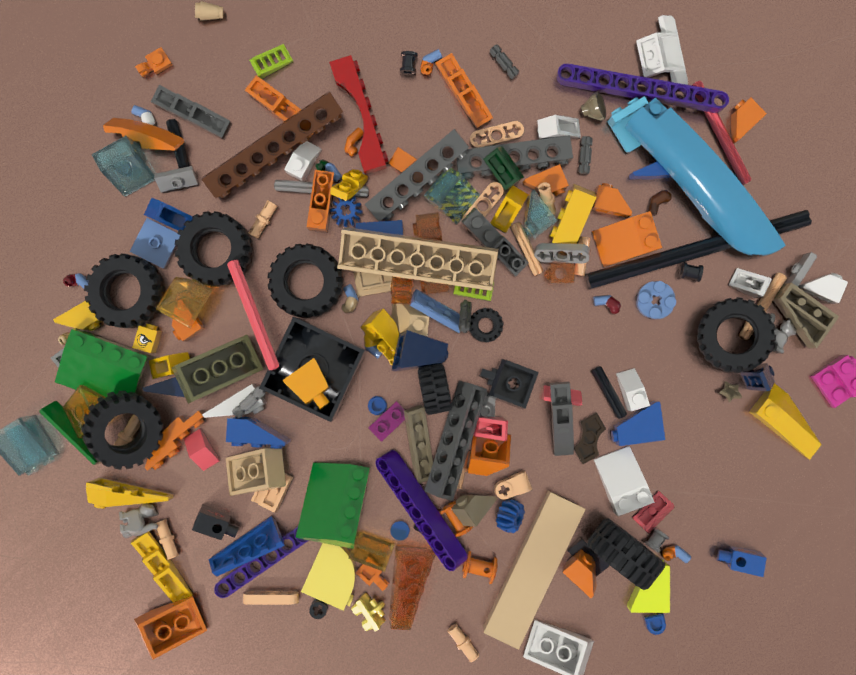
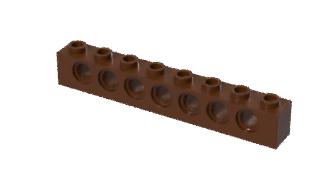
M328 91L203 176L201 180L215 199L219 196L224 198L231 193L230 189L236 185L238 188L246 183L245 178L250 175L253 177L263 171L261 169L266 164L271 166L277 162V157L282 153L284 155L289 154L294 150L293 146L298 142L301 145L310 139L309 135L313 132L318 134L324 130L326 123L329 121L334 123L342 117L340 114L343 113V110L331 92ZM318 109H325L327 111V116L324 119H319L316 116ZM302 120H309L311 127L304 130L300 127V122ZM289 130L293 131L295 138L287 140L284 137V133ZM272 141L277 142L279 149L271 151L268 144ZM259 152L263 155V160L256 162L252 155ZM239 163L245 164L247 171L239 172L237 165ZM221 175H230L232 181L224 183L221 180Z

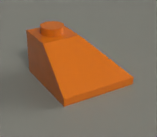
M507 434V441L473 436L468 473L488 476L509 467L511 435Z

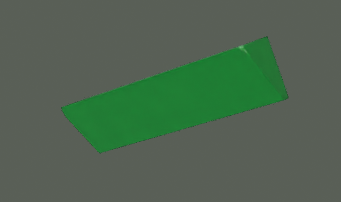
M53 401L39 410V413L93 465L101 463L93 457L84 443L82 425L58 401Z

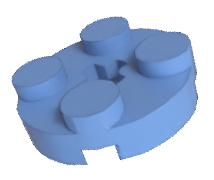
M652 281L639 289L636 305L643 316L651 319H661L673 311L676 305L675 294L666 283ZM653 295L660 297L659 305L651 303Z

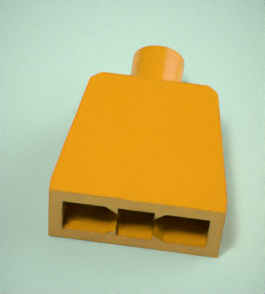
M315 358L283 380L305 404H309L314 400L319 409L329 403V400L324 395L329 386Z

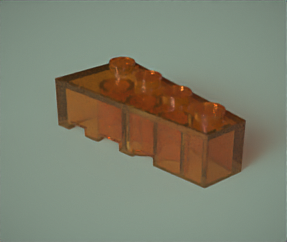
M395 547L389 615L391 629L411 630L421 595H423L427 577H429L431 566L436 556L432 548Z

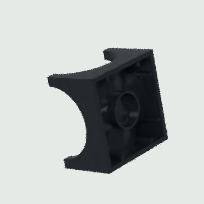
M292 317L275 353L279 367L275 370H267L259 389L332 422L339 413L343 398L367 350L334 336L300 318ZM313 358L317 361L329 386V389L324 392L329 403L319 409L314 400L309 404H305L283 382L286 377Z

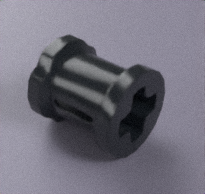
M402 51L400 73L416 74L415 61L418 53Z
M683 262L679 277L682 279L684 277L695 279L696 282H700L704 267L703 265L694 266Z
M315 598L309 609L310 615L314 619L323 618L328 610V604ZM319 605H321V606H322V609H320L319 611H317V610H316V607H318Z

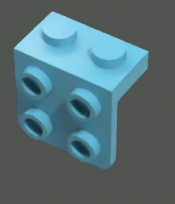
M645 96L641 99H638V97L627 103L628 106L624 109L621 107L617 108L611 113L612 116L607 121L627 153L641 146L625 127L631 117L642 106L645 107L648 104Z

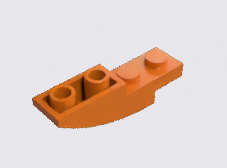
M204 410L197 411L189 419H186L184 416L177 417L162 432L163 439L157 442L160 447L157 451H152L153 456L150 459L147 458L145 465L147 471L151 469L157 470L164 464L163 460L165 458H172L180 452L178 450L182 446L180 441L190 434L188 431L192 427L198 428L205 422L202 415L205 413Z

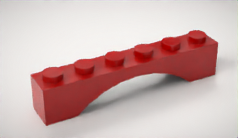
M350 55L330 61L336 85L353 98L362 114L364 134L358 154L365 175L386 169V163L389 160L386 151L382 152L380 147L383 144L381 135L375 132L374 127L377 126L375 116H370L369 108L372 107L369 97H364L363 90H366L363 78L359 79L357 72H360L357 60L353 61Z

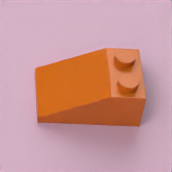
M651 211L592 231L603 268L662 248Z
M193 596L153 609L134 619L152 659L207 631Z

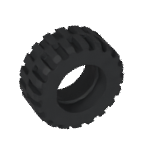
M207 211L203 212V215L196 214L192 216L193 220H187L184 223L185 228L183 230L179 229L177 234L180 237L179 240L175 239L174 244L177 246V250L174 251L175 257L179 259L177 263L180 268H183V273L192 278L193 281L213 287L229 285L233 279L227 263L232 260L239 261L243 274L247 271L246 267L252 260L250 258V254H253V248L250 245L252 241L247 234V230L231 216L214 211V213ZM211 232L223 233L231 243L230 255L226 262L219 267H208L198 257L200 241Z
M300 243L295 244L294 247L289 246L285 248L282 254L279 253L276 256V261L270 265L271 271L268 272L269 284L267 285L268 290L271 291L270 296L280 309L296 317L311 318L321 316L323 313L331 310L333 305H336L339 296L342 294L343 278L341 269H337L338 262L329 252L313 244L306 243V245H302ZM299 264H313L323 274V288L317 296L311 299H300L293 295L289 289V275Z
M121 253L120 255H109V259L103 258L99 260V266L94 265L91 268L94 272L92 275H87L86 280H89V283L84 285V291L88 292V296H85V301L91 304L88 308L91 313L96 314L95 317L99 321H104L106 325L119 328H135V326L145 325L146 321H151L154 318V313H159L161 308L158 306L160 302H164L165 298L162 297V292H165V286L161 285L163 279L161 275L157 274L158 270L150 265V262L134 255ZM124 273L134 275L140 284L139 299L129 309L117 308L110 297V288L113 281Z
M737 297L736 299L728 298L722 302L719 301L709 308L702 317L697 330L699 349L706 361H709L713 367L728 373L747 372L763 363L773 351V345L776 341L774 333L776 329L775 324L772 323L770 314L763 310L764 307L754 304L755 301L750 299L747 301ZM741 318L753 327L755 339L750 349L743 353L733 354L725 351L719 345L717 330L725 320Z
M119 391L118 394L110 392L107 393L108 397L106 398L101 396L97 399L98 403L95 406L91 404L88 408L90 410L89 414H85L83 418L85 424L82 425V432L84 434L82 437L88 450L98 462H102L106 467L113 466L114 469L121 470L122 466H125L126 469H132L133 464L138 466L144 464L143 460L145 458L150 459L153 456L152 451H157L160 447L157 443L158 440L161 441L163 439L161 430L164 427L160 421L161 416L146 398L134 392ZM125 413L136 415L140 420V430L134 440L122 446H114L106 441L105 430L108 423L114 417Z
M609 518L604 519L588 539L587 545L598 556L642 590L649 589L665 568V563Z

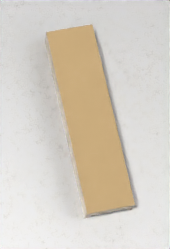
M343 227L341 230L342 236L337 269L492 291L499 249Z
M547 491L483 625V633L519 650L586 510L585 508Z

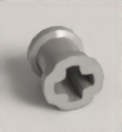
M654 528V533L648 541H645V544L659 553L664 541L670 537Z

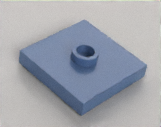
M146 218L129 252L166 269L177 247L174 245L175 239L179 240L180 235Z

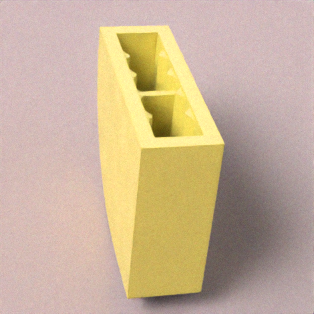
M322 543L301 592L343 611L346 605L350 606L354 597L351 593L356 580V566L350 551L346 547Z

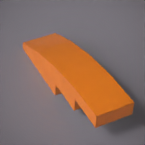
M452 53L435 63L454 96L476 128L493 118L474 84L472 85Z
M257 75L245 89L249 95L283 122L301 110ZM302 120L300 127L307 130L311 127V123L309 120Z
M112 118L103 125L105 133H121L123 141H140L142 149L175 151L185 143L183 138L167 130L131 119Z

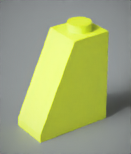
M664 562V570L649 589L642 590L635 586L627 603V608L631 613H670V566L666 562Z

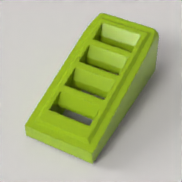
M284 44L249 59L258 77L261 79L293 62ZM281 51H282L284 57L286 58V59L283 60V61H282L280 55L278 54V53L281 52ZM274 55L276 56L277 60L279 61V62L276 63V64H275V62H274V60H273V58H272V56H274ZM267 59H269L270 63L272 64L269 67L265 61ZM261 62H262V64H263V66H264V69H262V70H261L260 66L258 65V64L261 63Z
M455 285L453 295L491 301L492 291L487 290L486 296H483V289H479L478 295L475 294L476 288H472L471 293H468V287H464V292L460 291L461 286Z

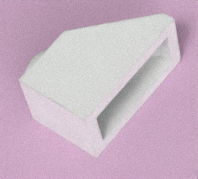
M553 115L537 120L539 139L570 135L571 139L581 138L579 119Z
M306 141L293 152L284 170L292 177L305 182L322 149Z
M831 273L803 283L798 287L813 297L830 304H836L840 302L848 282L843 280L841 275Z
M635 368L616 373L628 411L650 406L645 387Z

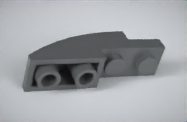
M476 208L461 221L483 247L499 249L497 260L514 276H517L529 263Z
M570 382L550 383L554 456L574 455Z

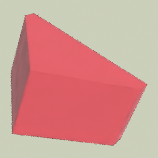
M479 417L473 436L507 441L508 421L503 417Z
M201 428L184 438L188 456L203 471L220 461Z

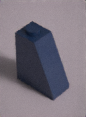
M406 330L399 334L392 371L417 369L419 367L444 363L448 358V344Z

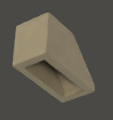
M462 495L456 500L452 511L463 526L477 527L497 498L496 496Z

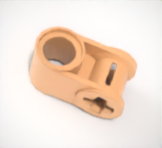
M526 471L516 473L498 481L494 485V493L500 499H508L532 490ZM502 485L505 488H508L505 490L506 494L504 495L501 492H499V490H501Z

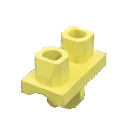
M367 592L362 594L351 608L356 616L361 613L365 616V619L362 621L365 631L371 629L377 631L386 621L383 617L385 613L382 610L385 603L383 601L377 603L374 598L371 599Z

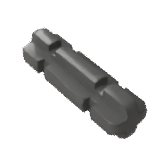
M494 45L490 49L491 55L496 57V61L504 71H507V75L511 79L515 78L519 74V70L516 66L513 67L512 61L504 52H501L500 46Z
M583 136L581 138V145L583 146L580 148L579 162L581 165H579L578 170L581 174L590 173L589 164L591 163L592 153L590 146H592L593 142L590 136Z
M464 300L460 307L459 331L467 333L470 330L472 303Z

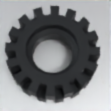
M482 308L471 316L469 331L476 340L491 342L500 336L503 331L504 322L497 311L492 308ZM482 318H489L493 322V329L488 333H484L479 329L478 324Z

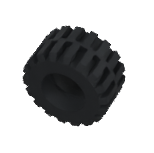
M439 363L419 367L418 378L425 412L428 415L451 411L452 402L444 365Z

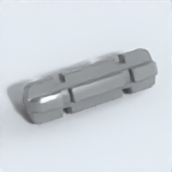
M260 386L256 387L253 393H250L239 403V406L232 410V413L237 418L243 416L245 411H248L258 401V398H262L266 392L259 389Z

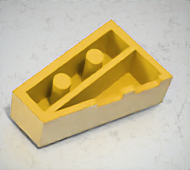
M573 184L572 189L568 190L565 201H567L565 207L560 209L557 217L559 219L558 225H554L550 233L552 243L577 244L596 200L594 191Z

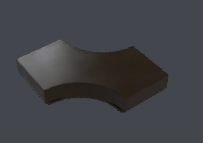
M597 412L579 421L582 434L579 442L574 446V451L582 464L599 456L597 441L601 433L606 430V427Z

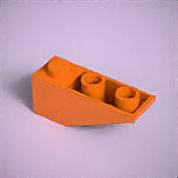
M315 170L306 226L310 231L328 233L332 204L330 192L334 182V172Z

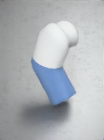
M137 105L133 106L131 111L133 115L141 117L143 123L155 124L151 111Z

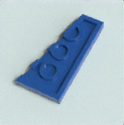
M272 516L208 559L212 573L217 577L285 546L276 520Z

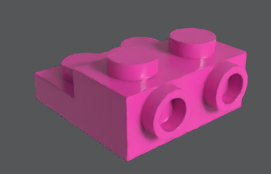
M841 355L811 375V378L832 408H836L850 397H856V359L853 356Z

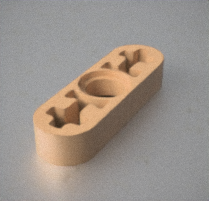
M512 121L477 130L470 136V145L472 148H479L518 140L523 135L524 127L522 123ZM513 126L516 129H520L517 135L511 132L508 133V138H505L506 133L503 128H506V132L511 131ZM498 130L502 133V138L494 140L491 137V133ZM485 133H488L489 143H487V139L482 140L480 145L477 142H473L476 136L485 138Z
M498 182L490 183L465 213L463 219L474 208L486 217L502 197L504 192L502 185ZM497 187L499 188V195L495 194L491 198L494 201L493 203L488 198L483 197L485 194L489 197L492 192L490 188L495 189ZM480 201L487 202L488 209L486 211L478 209L477 204Z
M298 591L243 592V604L292 605L299 603Z

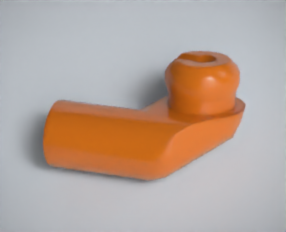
M358 127L347 137L344 150L351 157L358 151L354 146L355 143L364 134L361 128Z

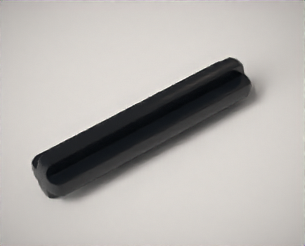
M167 120L168 131L181 137L177 120ZM182 144L174 151L179 169L189 167L184 144Z
M601 366L592 369V373L615 415L619 419L625 417L627 412Z

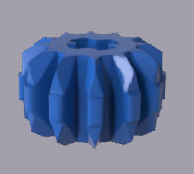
M353 197L350 201H343V199L338 198L339 204L333 201L332 204L336 208H331L330 212L336 214L331 218L333 220L338 219L336 223L338 226L343 221L344 227H348V222L355 226L353 220H361L357 215L363 214V211L358 209L362 205L361 203L355 204L356 197ZM349 207L351 213L349 215L346 213V216H344L342 210Z
M513 499L503 501L497 513V527L508 533L518 531L524 519V505Z

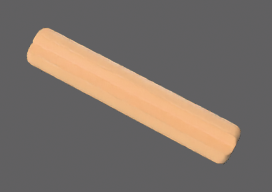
M520 222L514 223L511 229L526 260L529 262L528 265L533 275L541 274L543 268L538 259L534 257V249Z

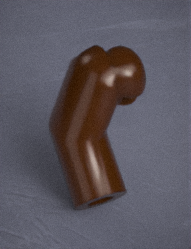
M661 190L653 195L648 212L651 211L652 215H657L659 205L663 202H669L672 194L667 190Z

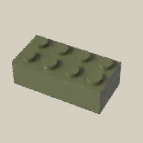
M244 335L172 367V371L188 404L263 370L248 335Z

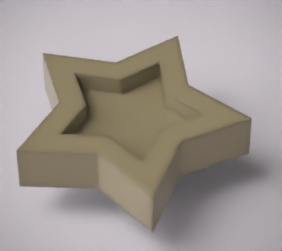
M727 381L724 382V389L719 393L726 396L729 403L733 398H742L738 391L739 384L731 385Z

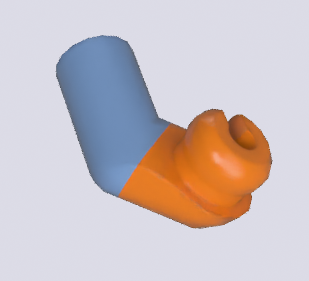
M439 49L422 58L420 69L424 75L431 74L434 62L442 58Z
M678 545L666 547L662 551L663 558L666 561L678 557L684 563H688L691 559V555Z

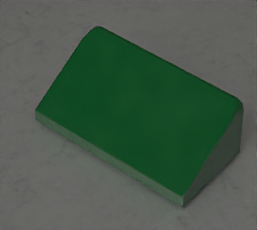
M503 146L497 147L483 159L505 191L524 178Z

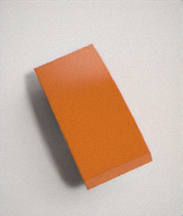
M398 147L388 164L403 172L418 159ZM415 172L413 175L414 181L422 182L423 174Z

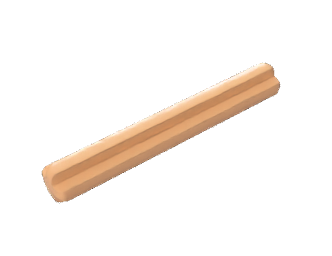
M780 272L776 273L764 296L761 297L757 304L764 307L763 310L765 312L787 279ZM746 322L739 336L744 340H749L754 332L753 327Z

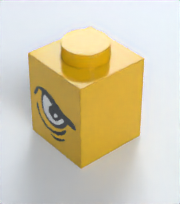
M148 323L145 326H138L132 348L148 353H156L162 331L157 330L158 326Z

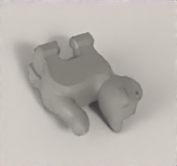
M771 313V321L774 323L775 314ZM790 319L783 321L780 330H774L776 341L774 342L772 352L783 354V347L788 337L796 334L797 330Z
M143 503L138 509H133L129 512H119L120 521L123 520V523H128L126 526L120 524V533L123 537L141 536L153 529L156 530L158 528L156 523L145 525L144 518L158 515L155 507L150 503Z

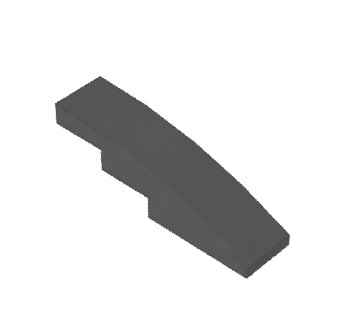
M161 85L158 86L151 100V103L220 138L223 137L230 123V120Z

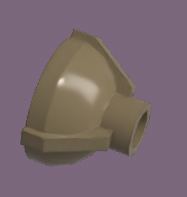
M595 92L581 106L584 116L588 115V117L602 121L606 118V107L601 94Z

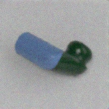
M324 159L319 160V163L315 164L317 170L334 172V182L342 177L335 165Z

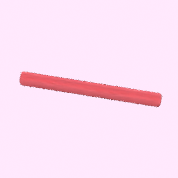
M702 81L692 84V86L705 88ZM695 95L699 102H703L702 96ZM704 111L738 180L742 185L750 182L752 179L719 114Z
M232 260L227 263L267 368L268 370H275L279 367V362L239 261Z

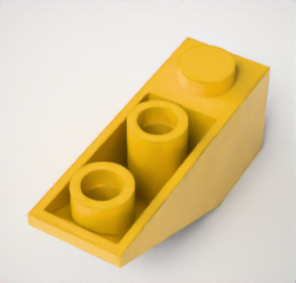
M383 308L373 312L361 325V329L377 346V349L389 360L390 365H393L399 332L395 321Z

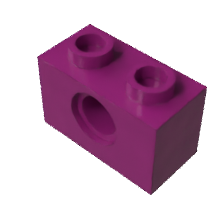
M396 401L368 428L382 442L405 420L404 410L406 409Z

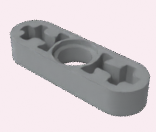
M540 243L536 247L534 257L540 262L583 264L589 261L591 249L584 244ZM558 251H564L567 255H560Z

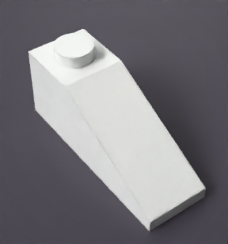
M256 384L249 385L202 414L203 417L234 415L232 410L239 406V403L250 393H253V390L257 387ZM264 397L258 398V401L248 411H245V414L253 412L255 415L264 409L263 405L267 403Z

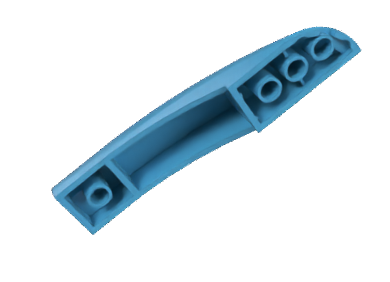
M654 98L631 117L625 129L664 167L702 214V218L733 248L747 255L765 256L773 254L786 246L767 216L742 183L709 145L671 107L667 109L659 100Z

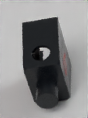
M202 504L194 521L192 531L222 540L224 534L235 538L239 527L229 523V515Z

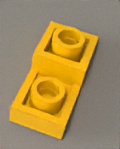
M352 169L343 174L342 182L331 187L330 194L347 201L364 186L369 176L362 174L360 170Z

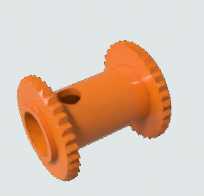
M454 500L444 506L439 513L440 515L445 513L456 531L454 533L455 537H460L469 532L474 526H463L452 511V507L456 504Z
M468 551L467 560L463 563L462 568L463 578H466L467 573L488 577L489 584H492L497 573V557H494L492 562L471 558V551Z

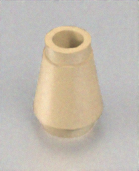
M204 1L196 2L195 18H199L200 21L223 19V7Z

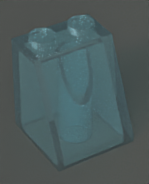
M124 136L91 154L103 175L123 196H127L155 180L154 174L156 173L141 146L128 136Z
M36 415L20 417L0 429V455L18 476L34 474L38 471L37 467L42 464L46 466L55 461L54 457L59 455Z

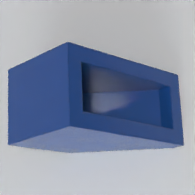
M151 198L144 213L145 216L178 231L185 228L184 223L187 220L192 221L193 219L191 215L154 198Z

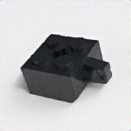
M501 359L497 369L492 368V371L482 368L479 377L488 380L487 384L490 385L488 397L523 410L526 409L539 372ZM514 380V384L517 386L511 389L508 382Z

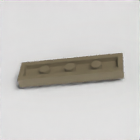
M422 405L404 410L414 477L419 484L428 481L433 465L425 408Z

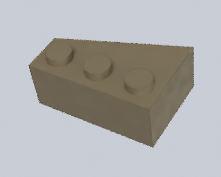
M793 283L783 284L773 300L787 320L790 319L797 330L796 333L807 348H818L839 318L837 314Z

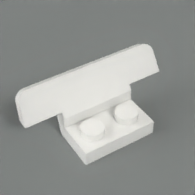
M662 15L658 17L661 32L636 40L643 75L649 78L663 72H670L672 82L688 85L675 19L672 16Z

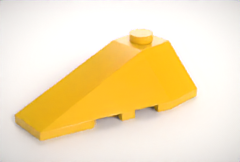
M775 383L770 391H765L749 411V413L809 460L822 445L789 394Z
M97 478L86 482L88 503L94 504V507L100 509L112 506L169 501L174 495L104 478Z

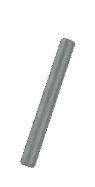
M275 180L274 188L277 191L311 193L313 182ZM363 186L354 196L368 197L369 188Z

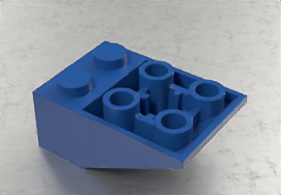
M233 416L227 418L226 442H232L231 446H243L250 443L251 447H263L268 444L271 445L270 448L281 449L291 442L290 438L255 417L241 416L237 418Z

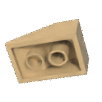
M263 448L226 458L230 496L286 487L282 448Z

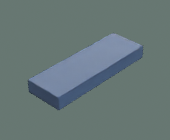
M417 289L414 291L410 303L411 307L452 330L460 332V314Z

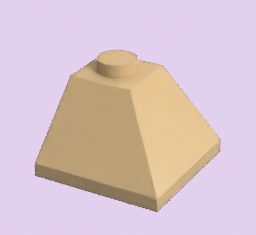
M394 294L391 318L395 321L398 332L402 333L408 330L427 336L429 316L410 306L412 296Z

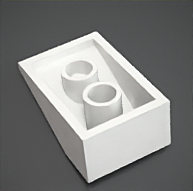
M630 446L593 459L613 512L617 516L655 503Z
M535 620L523 657L562 675H584L594 640Z

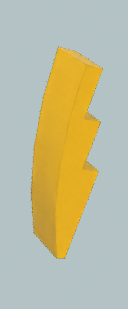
M150 532L137 536L131 541L132 546L143 557L142 562L154 575L153 580L172 602L192 596V592L173 562L170 559L167 560L165 551Z

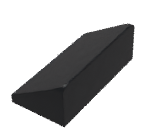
M581 537L567 550L572 556L581 549L586 554H589L596 564V577L610 566Z

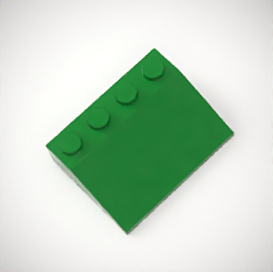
M73 328L63 350L55 383L97 398L101 396L106 398L108 397L107 393L110 392L118 394L119 391L136 393L150 355Z
M313 462L296 538L354 549L370 468L353 464Z

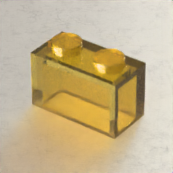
M358 532L354 549H351L348 559L385 572L395 544Z

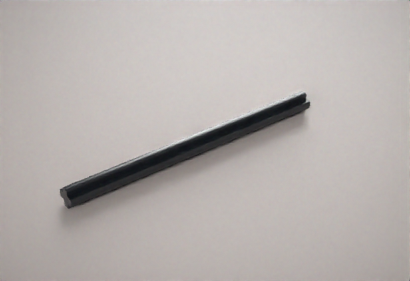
M808 210L769 220L778 234L806 227L812 223ZM717 235L585 274L588 288L593 289L733 247L722 236Z

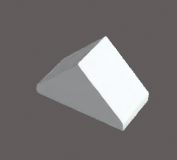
M737 268L729 286L752 298H760L764 296L772 279Z

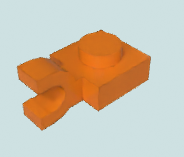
M162 47L145 56L147 62H142L135 67L139 74L144 77L153 70L157 75L171 67L172 63Z
M370 558L356 571V574L369 586L374 582L384 591L389 584L385 578L380 576L383 570Z

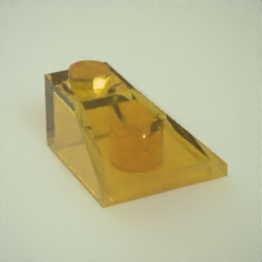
M175 276L156 310L191 328L213 290L196 280Z
M79 385L63 406L78 438H83L82 436H84L82 425L85 424L83 420L84 415L90 412L88 408L91 404L95 406L98 403L97 399L101 396L106 398L84 385Z

